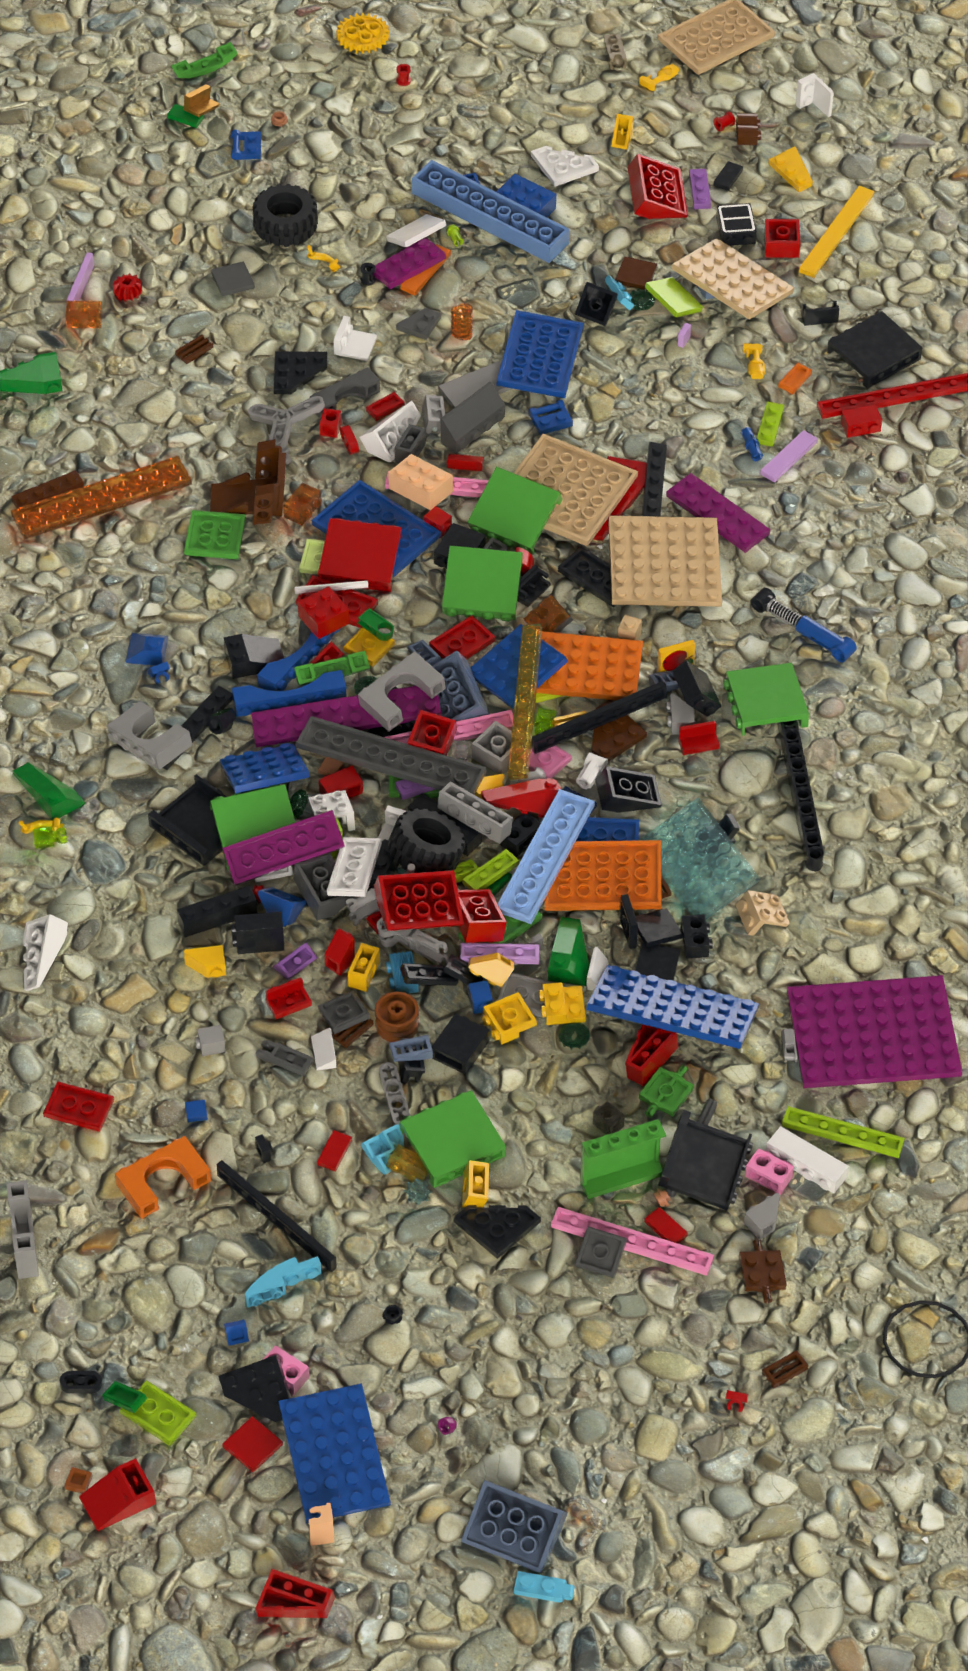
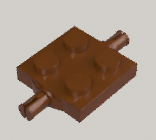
M756 1239L753 1241L754 1251L740 1252L739 1262L745 1291L762 1292L764 1303L767 1304V1301L768 1303L772 1302L771 1292L774 1290H786L787 1283L780 1250H763L761 1240L758 1239L757 1242Z

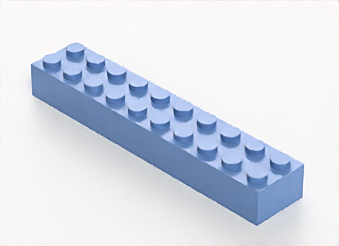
M433 160L427 163L412 178V194L548 263L569 244V228Z

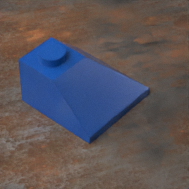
M132 633L126 663L154 666L164 663L168 636Z
M273 887L258 891V896L267 913L282 912L283 927L294 924L306 904L305 899Z

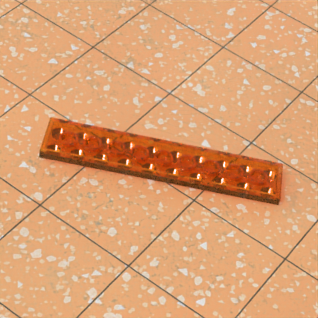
M175 456L11 510V516L25 540L192 485V479L179 456Z

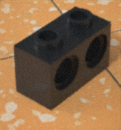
M529 813L517 816L512 823L511 834L500 845L515 857L519 856L528 848L541 822Z
M705 914L681 916L680 928L683 933L682 940L685 959L709 957V949L713 948L712 937H708L710 924L706 922Z

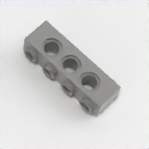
M451 781L439 791L438 809L499 844L511 834L513 817Z

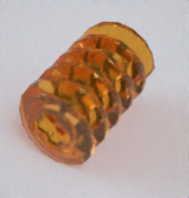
M461 303L451 309V334L454 338L470 340L473 336V308L469 303Z

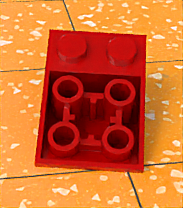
M136 1458L117 1466L79 1496L97 1532L156 1505L155 1491Z

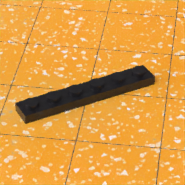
M649 442L642 516H661L666 444Z
M218 686L181 725L190 732L192 743L208 727L207 719L209 716L223 710L232 701V692ZM181 753L179 756H177L163 768L165 770H168L183 753Z

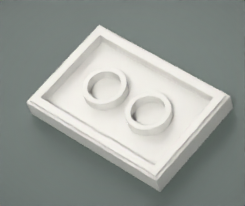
M426 214L392 232L386 238L388 242L407 248L446 226V222L444 219Z

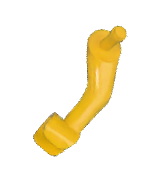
M307 246L309 251L307 257L309 259L328 262L332 272H336L341 268L337 264L339 262L338 259L334 260L324 253L312 252L311 246Z
M59 818L36 820L28 824H24L22 820L19 821V825L22 826L21 832L24 834H28L41 827H52V831L61 833L64 824L60 823Z

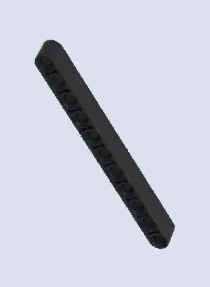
M797 720L779 722L777 725L805 865L808 870L816 872L823 867L824 850Z

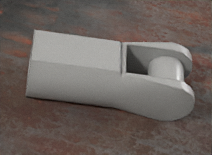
M783 1029L781 1037L784 1063H787V1061L797 1062L794 1029Z

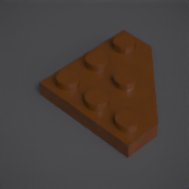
M608 700V701L604 702L603 704H601L600 706H598L596 709H598V708H600V707H603V706H605V705H607V704H610V703H612L613 701H612V700ZM628 715L594 729L592 753L608 759L609 762L646 738L647 732Z

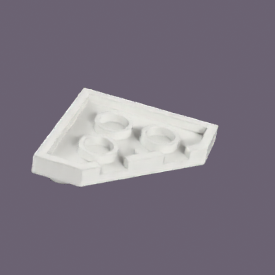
M549 146L531 151V157L554 187L599 171V165L590 155L578 156L575 155V152L563 149L560 152L552 150V147Z

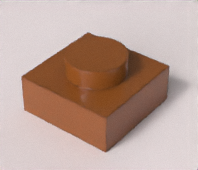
M72 1467L65 1483V1489L81 1494L84 1493L92 1480V1472Z

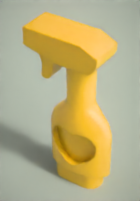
M671 63L657 72V77L651 79V75L639 77V84L650 91H655L656 85L659 82L670 80L676 76L679 68Z
M743 343V353H746V357L748 358L750 354H753V359L748 364V374L751 375L752 379H763L766 374L765 363L760 359L763 345Z

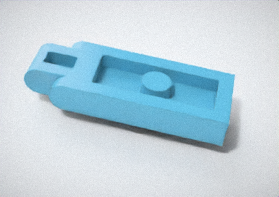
M608 275L605 278L606 284L611 291L618 294V301L628 310H631L635 306L631 301V295L624 291L626 288L620 282L617 283Z
M518 1571L514 1594L561 1603L563 1599H573L575 1586L567 1584L565 1579Z

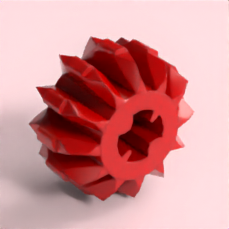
M130 273L128 275L123 274L122 277L117 276L113 283L114 294L119 300L124 299L125 302L127 300L133 301V298L138 299L139 295L142 294V282L137 278V275L131 276Z

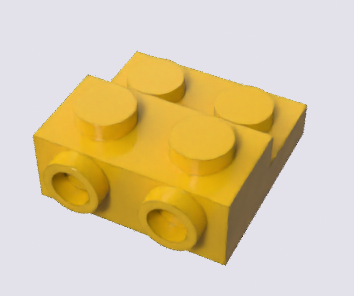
M562 982L543 984L542 990H539L540 1002H544V1006H541L542 1018L546 1017V1025L586 1022L582 986L563 987Z
M519 992L483 1007L482 1021L486 1027H491L493 1039L495 1041L499 1040L501 1045L519 1038L520 1032L537 1025V1020Z

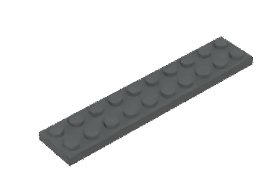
M313 716L308 720L296 742V748L438 790H442L451 781L475 795L486 774V767Z

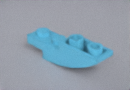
M318 1256L298 1263L296 1257H293L265 1272L246 1291V1307L259 1306L265 1301L278 1299L286 1294V1286H293L300 1281L313 1279L320 1275L321 1262Z

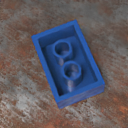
M514 174L496 191L545 217H548L556 209V193L517 174Z

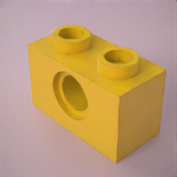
M364 943L360 944L348 971V987L367 992L380 963V948Z
M469 1160L463 1171L462 1208H466L468 1205L484 1207L488 1200L489 1163Z

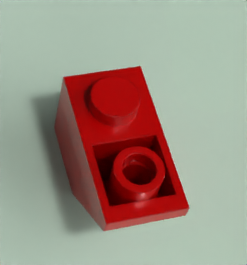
M339 928L325 952V966L340 976L351 966L355 958V941L352 934Z

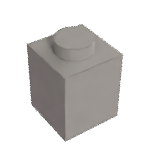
M221 1025L197 1029L198 1037H195L196 1049L201 1050L202 1056L225 1052V1040Z

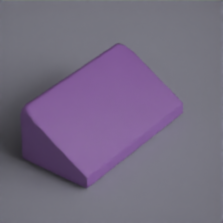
M306 942L273 967L284 978L289 980L316 960L317 956Z

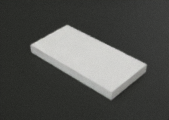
M343 837L345 847L339 850L327 888L328 896L366 897L382 844L381 838Z

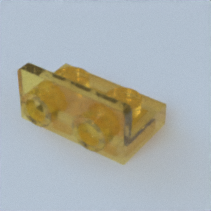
M400 1144L397 1145L386 1164L393 1172L400 1173L411 1182L420 1185L423 1184L429 1174L419 1156Z

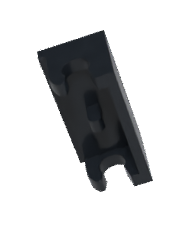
M833 301L832 307L806 309V304H802L801 316L804 326L838 322L839 305H837V301Z
M534 565L520 578L517 601L529 607L550 587V582L547 580L549 575L538 568L537 565Z
M397 1048L398 1055L402 1054L400 1048ZM404 1048L405 1053H408V1048ZM424 1060L398 1061L401 1083L407 1084L410 1077H415L416 1083L420 1081L422 1074L425 1073Z

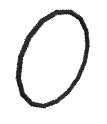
M919 1300L904 1304L894 1311L883 1327V1345L888 1357L901 1370L916 1377L938 1378L952 1374L965 1364L968 1358V1350L959 1364L949 1371L937 1374L917 1373L902 1366L892 1356L888 1347L887 1328L893 1317L905 1308L919 1304L936 1305L952 1312L963 1323L967 1335L968 1325L966 1320L953 1308L935 1301Z

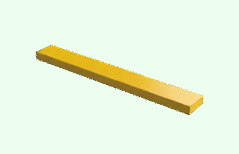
M860 185L857 187L799 267V273L815 278L874 196L873 190Z

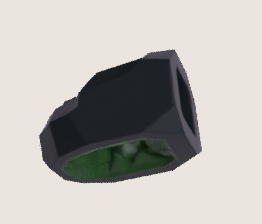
M227 708L210 715L207 719L210 731L217 735L230 730L236 719V713L233 708Z

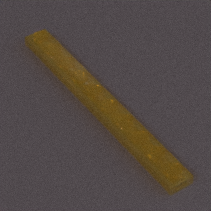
M540 623L522 626L508 768L510 780L527 779L529 775L542 626Z

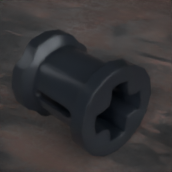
M364 263L360 267L362 273L360 281L363 285L370 286L376 281L374 276L376 268L372 263Z

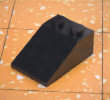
M247 634L224 637V652L232 679L256 675L268 663L284 659L279 639Z
M606 766L595 779L602 810L621 813L660 808L662 806L656 778L653 774Z

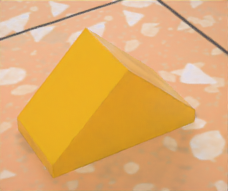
M617 114L611 147L628 150L633 135V116Z

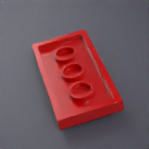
M312 575L305 586L333 584V582ZM352 589L334 591L349 609L350 625L361 629L362 626L358 624V617L369 608L374 611L378 605V599ZM314 593L299 594L296 599V605H298V601Z

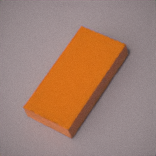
M797 362L779 382L778 387L794 394L810 377L812 369Z

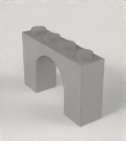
M415 651L407 655L396 666L391 667L383 676L378 677L367 688H363L358 694L360 706L388 731L403 721L401 709L387 697L392 688L405 683L418 686L431 699L446 689L444 677Z
M141 701L106 725L108 737L113 743L119 744L124 750L130 751L137 758L143 759L148 765L154 766L158 770L193 745L190 732L178 724H175L156 738H138L144 730L156 722L152 708Z
M27 1180L6 1183L18 1279L38 1277L39 1271Z

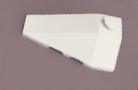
M410 401L367 430L359 438L368 453L391 462L395 459V446L409 424L416 426L421 415L413 401Z
M51 914L26 922L23 936V946L26 947L23 960L26 961L27 965L24 969V990L30 991L40 987L65 941L68 922Z

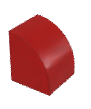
M517 547L516 552H523V564L520 576H523L534 566V558L527 550Z

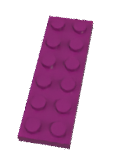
M692 473L666 491V496L694 517L717 518L718 534L745 553L770 534L768 527Z
M333 810L224 847L223 851L234 884L237 885L295 865L296 863L344 848L345 845Z

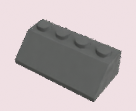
M488 382L440 418L441 444L455 454L465 449L468 444L477 440L481 434L490 430L493 425L502 421L505 417V404L491 382Z

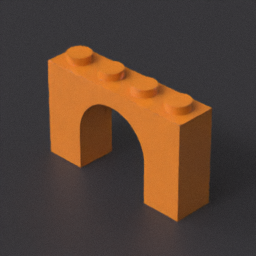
M186 1136L173 1140L165 1147L156 1149L152 1154L139 1158L135 1163L123 1167L115 1173L116 1185L141 1219L159 1210L158 1198L146 1183L148 1177L153 1172L160 1169L176 1170L184 1176L193 1190L211 1181L209 1167Z

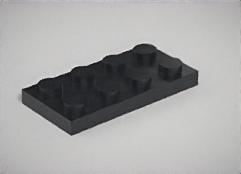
M581 546L558 566L559 573L613 608L616 606L612 605L610 564Z

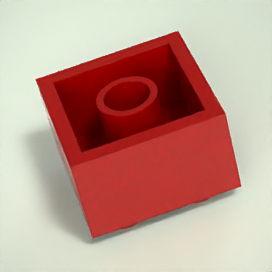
M765 219V258H799V219Z
M329 586L298 601L299 618L318 640L350 624L348 607Z
M420 710L407 743L408 745L447 756L457 731L456 720Z

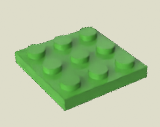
M192 510L184 555L239 559L246 514Z

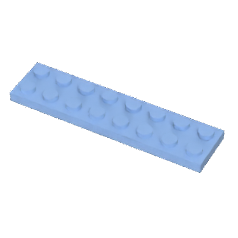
M559 789L498 902L503 915L532 924L595 806L593 800Z

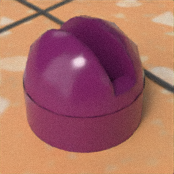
M444 1417L438 1421L439 1431L444 1435L453 1433L457 1427V1422L452 1417Z

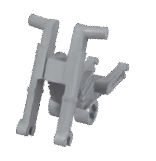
M409 864L407 871L402 874L414 873L415 865ZM374 888L369 889L366 897L346 900V906L350 908L351 912L349 919L353 921L354 926L360 924L361 919L376 911H380L377 900H375ZM383 918L378 920L379 939L384 947H392L399 942L438 965H442L443 960L447 963L449 956L440 953L439 950L443 948L444 953H447L448 948L445 942L438 941L418 929L387 931Z

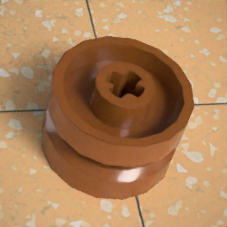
M397 991L387 993L378 1000L375 1008V1026L377 1033L382 1039L388 1042L400 1041L401 1038H413L419 1027V1007L417 1001L411 995Z

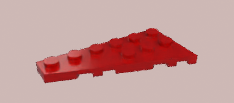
M608 456V460L638 471V477L610 514V516H623L625 510L630 508L643 491L647 463ZM608 519L595 535L594 540L603 541L609 534Z

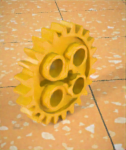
M355 13V17L349 15V19L344 18V22L340 21V25H337V41L340 42V46L344 45V49L349 48V52L355 50V53L361 51L362 54L365 51L371 53V50L376 52L377 48L382 49V45H386V41H389V26L386 25V21H382L381 17L377 19V15L371 17L370 13L367 16L362 13L359 16Z

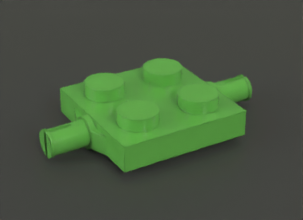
M681 1065L676 1072L659 1067L639 1093V1099L650 1105L647 1111H645L647 1117L652 1118L657 1110L673 1117L694 1090V1084L683 1078V1075L688 1071L686 1066Z

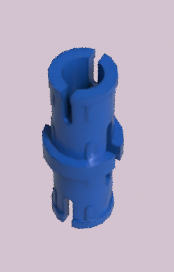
M750 427L742 429L741 435L745 440V447L749 450L753 461L761 460L763 454L759 448L758 439L753 435L752 429Z

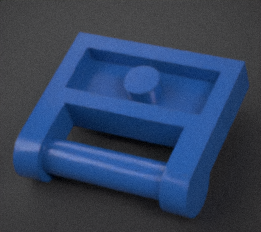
M231 131V138L233 139L232 159H261V131ZM239 140H244V151L239 150Z
M562 399L554 404L536 409L534 407L528 409L529 416L540 435L573 426V420L566 410ZM555 410H559V412H555V413H551V414H548V415H544V416L538 417V415H541V414H544V413H548V412H551V411H555Z

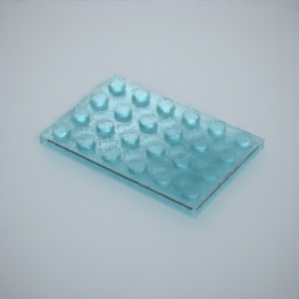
M698 797L639 839V841L661 840V875L690 915L705 914L706 920L761 880Z

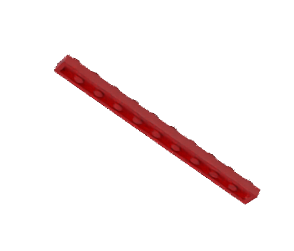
M968 373L817 402V408L822 419L840 416L843 410L875 404L877 408L965 392L968 391Z

